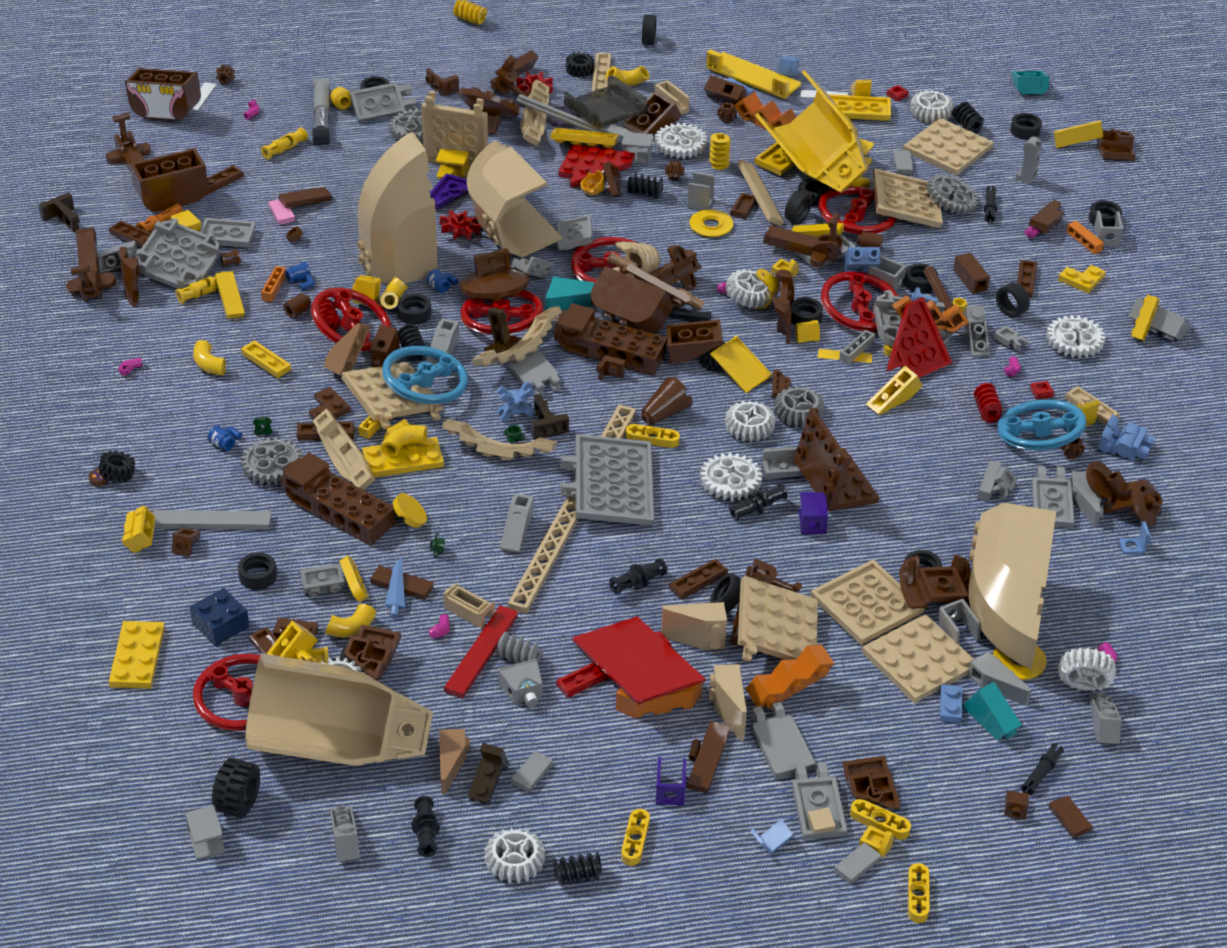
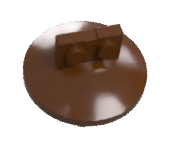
M462 87L458 91L457 96L470 107V110H474L477 98L484 99L483 112H487L489 134L496 135L501 118L519 116L520 106L515 104V101L495 96L496 93L492 91L481 92V89L477 87H471V89Z
M504 248L491 253L474 255L475 271L464 276L459 282L460 291L471 300L480 298L500 301L502 297L518 296L519 292L528 287L530 280L528 274L510 266L509 250Z

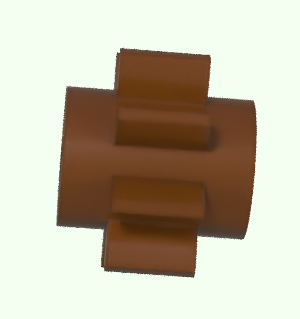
M222 64L215 71L217 73L215 78L221 84L227 83L229 85L230 81H233L235 78L233 75L235 70L230 65Z
M723 103L720 105V108H717V116H719L722 122L729 123L734 120V117H737V110H735L733 104Z
M670 161L669 165H665V175H668L670 180H680V176H684L685 166H681L679 161Z
M1077 438L1075 441L1061 446L1060 450L1064 451L1063 455L1067 458L1076 459L1081 457L1085 445L1082 444V439Z

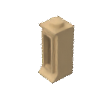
M668 80L655 84V91L674 102L681 114L689 112V96Z
M457 582L452 587L446 589L443 594L445 609L481 629L485 627V616L491 619L495 613V601L489 603L458 586Z

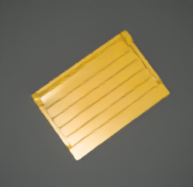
M737 335L710 353L745 393H748L773 375Z

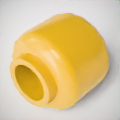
M337 87L331 92L330 100L337 109L346 110L352 105L350 92L346 88Z

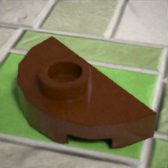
M773 370L772 398H777L778 393H781L783 389L787 390L788 387H791V380L788 376L783 375L781 371Z

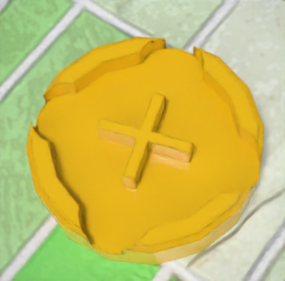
M401 493L393 500L395 512L399 517L403 516L405 518L404 522L407 525L420 528L426 523V512L415 498Z

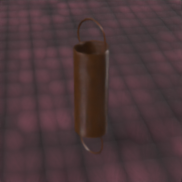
M698 739L692 742L688 757L689 761H696L701 741Z

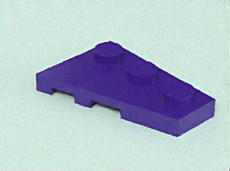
M446 173L430 191V197L434 198L435 209H440L469 192L467 179Z

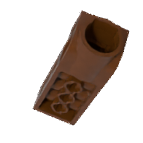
M573 303L567 311L563 310L559 315L554 329V341L559 343L568 352L602 361L605 355L625 360V368L652 376L655 375L666 355V337L596 318L594 309Z
M307 453L303 458H297L283 471L281 486L292 502L369 546L374 544L395 525V510L393 506L335 475L330 471L329 463L311 453Z

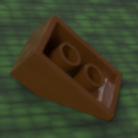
M654 91L622 125L633 133L654 135L657 131H660V128H665V125L670 127L671 123L674 124L682 114L674 102Z
M720 320L666 325L670 364L689 362L723 344Z

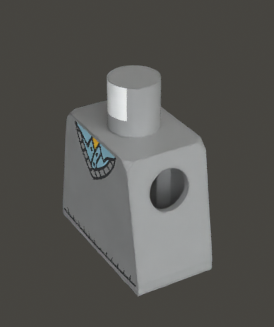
M536 659L498 669L499 685L514 704L526 702L527 706L532 708L539 703L538 698L542 697V679Z

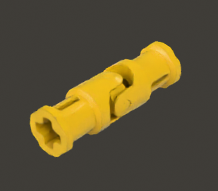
M300 127L296 132L288 133L272 141V144L262 146L261 153L265 159L269 160L273 155L281 154L283 151L297 146V143L301 141H307L308 134L305 129Z
M209 276L189 284L186 288L176 289L175 293L180 304H183L186 300L196 299L217 291L218 286L215 276Z

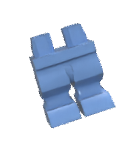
M848 247L846 254H843L844 272H860V268L862 272H868L869 266L878 268L880 265V247Z
M1112 414L1101 435L1098 449L1103 451V453L1110 452L1113 455L1117 452L1121 457L1129 458L1128 460L1133 462L1136 457L1146 460L1153 446L1155 436L1146 434V427L1142 426L1140 428L1137 424L1131 422L1123 428H1119V419Z

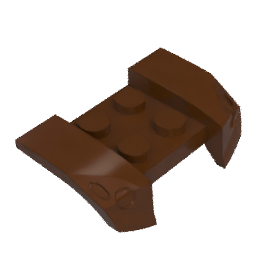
M780 269L775 274V277L781 282L780 298L772 296L775 312L778 313L777 332L786 334V344H790L792 324L791 303L795 300V280L790 271Z
M954 554L950 567H919L918 555L903 562L899 571L900 588L909 609L927 608L930 602H955L960 599H964L970 607L968 590L971 568L967 559Z

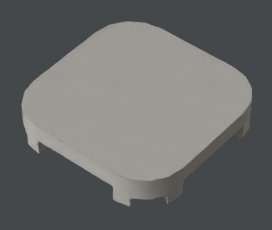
M171 218L170 221H163L161 223L158 221L154 224V231L141 250L138 249L136 252L140 273L177 289L186 288L189 284L198 282L206 277L218 259L219 243L213 233L209 232L206 235L178 224V219Z
M889 290L885 291L883 295L877 296L873 313L881 341L893 348L901 319L892 305L903 297L892 296V292ZM937 302L936 306L943 313L945 308L943 302L940 304ZM938 329L946 347L951 337V332Z

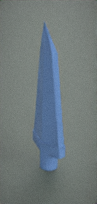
M402 557L393 566L385 601V607L391 608L390 616L393 618L398 617L399 609H405L406 604Z

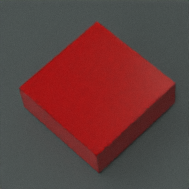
M896 85L888 89L886 95L898 102L909 95V91Z
M1048 381L1030 384V389L1036 400L1052 398L1054 396V391Z

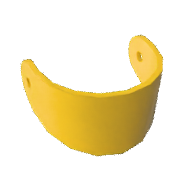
M758 269L756 272L757 277L768 287L770 292L769 302L762 308L757 307V309H763L773 301L772 296L776 297L779 294L781 285L772 273L764 269Z

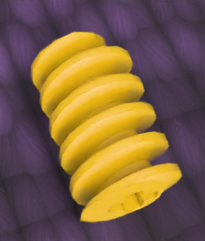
M457 0L453 8L454 16L476 25H481L488 13L487 8H482V6H477V4L467 0Z
M714 133L710 136L711 152L709 162L713 169L723 170L730 165L731 139L726 134Z

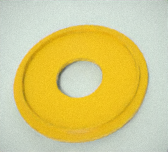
M713 209L696 212L689 221L690 227L695 233L706 237L723 236L733 228V220L728 214ZM713 219L718 221L719 224L709 227L704 222Z
M1037 645L1032 669L1014 664L1010 657L997 647L993 652V655L1009 670L1013 671L1020 680L1036 678L1046 668V656Z

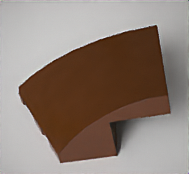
M1116 129L1103 130V137L1097 139L1102 158L1135 161L1136 154L1132 150L1135 138L1133 134Z
M120 247L119 253L124 294L130 305L137 307L139 301L138 258H128L127 247Z
M361 625L358 636H350L344 654L351 661L354 660L356 665L360 666L369 676L378 681L388 668L402 635L396 631Z
M885 755L842 762L846 782L854 798L900 810L897 790L894 789Z

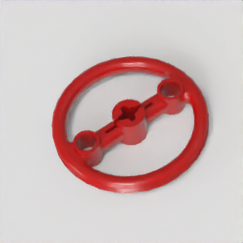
M850 186L843 193L830 189L820 198V214L829 223L833 215L828 211L826 204L831 198L844 194L859 195L858 198L851 200L849 213L845 215L844 220H838L837 222L844 224L843 231L860 235H862V232L878 234L891 228L896 221L895 217L889 216L885 222L879 225L857 226V222L864 220L866 209L870 206L871 200H875L874 190L869 188Z
M621 237L593 239V243L587 246H580L574 252L571 259L573 273L581 281L596 283L597 279L588 276L584 272L591 271L592 268L604 269L605 266L611 269L616 268L617 266L607 261L609 254L614 251L606 252L603 258L593 257L587 251L600 246H616L615 243L617 242L633 243L635 241Z
M842 272L830 277L824 283L821 290V302L826 312L835 321L850 329L862 332L865 330L878 332L876 322H874L875 315L869 310L872 295L863 288L864 282L878 287L883 292L891 290L892 296H898L896 291L882 279L863 272ZM842 281L849 282L848 289L854 293L851 309L859 314L858 321L842 315L832 305L829 299V291L835 284Z
M340 287L325 289L316 295L311 306V315L316 326L327 338L336 344L343 336L333 331L325 323L320 313V304L330 297L335 299L333 302L334 306L343 313L340 325L346 331H350L363 318L362 311L351 306V299L369 307L378 316L382 325L391 327L388 315L376 301L352 289ZM369 332L361 351H370L373 341L369 340Z
M523 290L516 297L525 299L532 304H523L519 308L511 307L510 301L507 299L494 301L493 304H483V300L486 299L478 298L471 300L468 298L463 303L460 313L463 323L468 328L476 332L492 335L491 325L478 323L471 319L469 314L471 317L479 318L484 314L489 315L488 309L493 307L505 310L507 322L511 320V317L521 318V322L508 325V330L512 334L530 328L535 317L543 313V303L534 293Z
M237 654L224 657L208 666L200 674L193 688V700L197 712L206 722L224 730L246 731L247 720H230L213 714L204 704L202 695L205 685L211 681L215 688H226L232 692L233 701L237 706H249L253 689L252 681L247 677L233 678L228 674L227 668L241 664L258 665L260 655Z

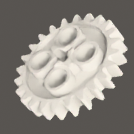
M671 123L670 127L665 125V128H660V131H657V134H655L656 149H660V153L664 152L665 156L670 154V158L676 156V159L679 157L685 159V156L691 158L692 155L697 157V153L702 154V151H705L707 147V136L705 132H702V129H698V126L692 127V124L686 126V123H683V125Z
M1071 315L1070 318L1064 316L1063 319L1058 317L1057 321L1052 320V324H1049L1046 333V340L1049 341V345H1053L1052 349H1058V353L1065 352L1064 356L1071 354L1072 358L1075 355L1081 358V355L1088 358L1089 354L1094 356L1095 352L1099 353L1100 349H1103L1106 337L1103 328H1099V324H1093L1094 320L1087 321V317L1081 319L1079 315L1077 318Z
M721 453V457L714 455V460L708 458V463L704 462L703 467H701V486H704L705 491L709 490V495L716 494V498L723 496L724 501L727 497L731 501L734 498L741 501L742 496L747 499L748 494L751 495L754 490L759 489V486H761V468L757 467L758 463H752V458L746 460V455L739 457V453L735 456H732L731 453L728 456Z

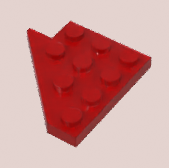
M572 144L558 171V177L571 179L570 187L580 185L589 172L595 174L597 170L602 172V169H604L602 164L610 162L617 165L619 171L630 168L635 160V153Z
M924 297L906 304L888 362L887 372L897 367L902 369L906 366L920 378L953 363Z

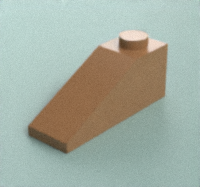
M357 323L330 349L323 367L341 376L342 372L353 370L370 326Z
M465 729L439 730L442 794L447 793L466 760V750H470V737H465Z

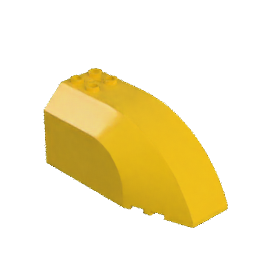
M803 70L802 73L817 90L812 104L790 124L776 128L771 126L758 113L755 116L799 170L805 175L843 193L868 170L858 130L826 91Z

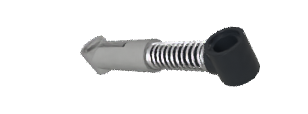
M313 78V113L315 115V128H312L313 144H330L328 128L330 78Z

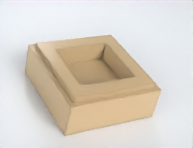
M829 808L808 812L807 817L813 834L835 830L836 825Z

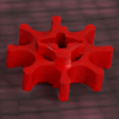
M526 72V78L517 77L516 86L525 94L528 91H532V85L536 79L549 87L550 94L553 93V77L543 78V72L535 75Z
M449 210L448 217L440 216L439 225H442L441 233L451 232L453 233V239L464 235L467 239L471 240L472 232L477 234L481 232V225L478 224L477 218L467 217L466 210L460 214H455L452 210Z

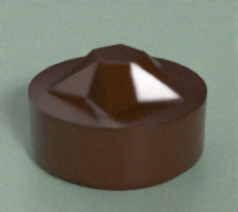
M299 226L293 227L286 234V238L290 243L298 241L303 231Z

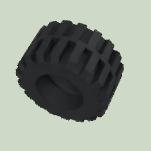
M228 758L223 763L216 775L212 789V805H214L215 811L238 818H243L248 814L255 803L260 787L259 766L236 758Z

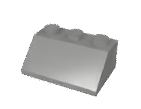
M1139 297L1128 315L1132 319L1133 324L1139 318L1140 308L1144 305V299ZM1158 306L1149 331L1155 334L1159 331L1164 334L1163 337L1166 339L1180 341L1193 325L1186 318Z

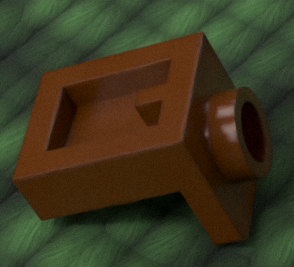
M605 355L602 361L597 364L596 372H598V379L603 380L606 374L623 378L625 375V360Z
M181 528L175 532L172 538V553L190 556L192 554V544L200 539L201 531Z
M1007 790L1004 816L1026 819L1029 794Z

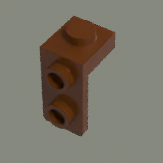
M430 68L426 69L425 80L427 84L431 85L442 96L459 91V77L456 74L441 79Z

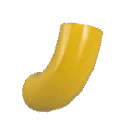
M612 66L606 72L605 78L618 86H634L647 81L650 75L644 66H639L629 71Z
M394 277L380 297L381 306L389 310L395 308L399 299L408 289L407 285Z
M205 340L197 341L193 350V359L197 366L206 373L224 376L226 359L213 356L211 354L213 348L209 342Z
M407 425L395 429L382 442L381 451L387 456L394 457L398 455L400 449L405 445H424L427 440L428 427L424 425Z
M359 604L354 614L350 617L341 618L332 615L324 634L343 639L349 638L351 635L357 636L361 625H371L377 611L369 605Z

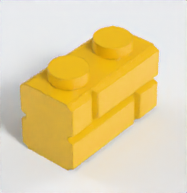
M141 506L136 511L133 510L126 515L122 543L134 553L152 545L155 515L146 506Z

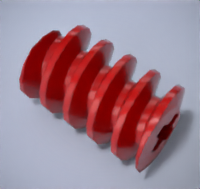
M325 299L320 304L321 316L325 323L333 331H336L341 326V320L333 301Z
M992 383L979 385L974 390L973 395L980 416L985 422H996L1001 418L1003 411L996 388Z

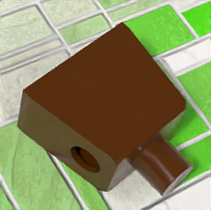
M384 325L379 326L370 348L371 368L383 366L387 356L400 349L397 328Z

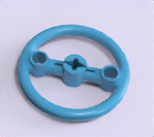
M409 346L397 349L387 356L382 368L385 382L395 393L408 400L423 404H442L453 401L465 392L468 384V374L462 363L452 355L432 347ZM424 355L440 359L439 363L435 365L429 362L419 363L417 372L411 375L401 373L396 379L391 373L393 363L406 356ZM452 371H456L460 378L459 385L454 390L445 394L428 395L411 391L412 386L417 384L423 388L431 387L434 377L438 375L450 376Z
M1050 399L1034 400L1014 406L1006 411L998 421L1000 437L1011 446L1026 450H1048L1067 445L1079 438L1086 428V417L1081 409L1065 401ZM1038 409H1057L1068 412L1063 414L1062 418H1051L1047 412L1033 414L1032 420L1020 421V418L1016 417L1021 413ZM1063 428L1065 432H1068L1064 436L1042 441L1025 440L1016 437L1022 431H1033L1036 437H1047L1052 433V429Z

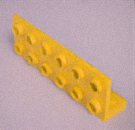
M711 49L707 51V69L726 77H731L779 98L786 99L801 86V82L728 53H718Z

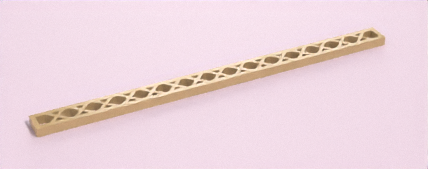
M618 405L601 437L614 436L615 438L623 439L627 426L631 424L636 415V409ZM567 497L509 600L508 608L521 613H528L579 518H575V511L568 513V510L575 509V499L573 497ZM568 521V524H565V525H561V524H560V523H563V522ZM561 534L560 537H557V538H554V537H553L554 535ZM554 547L553 550H546L547 548ZM547 560L546 563H539L540 561ZM533 574H540L539 576L532 577ZM529 586L533 587V589L525 591L524 589ZM523 599L526 601L525 605L517 603V601Z

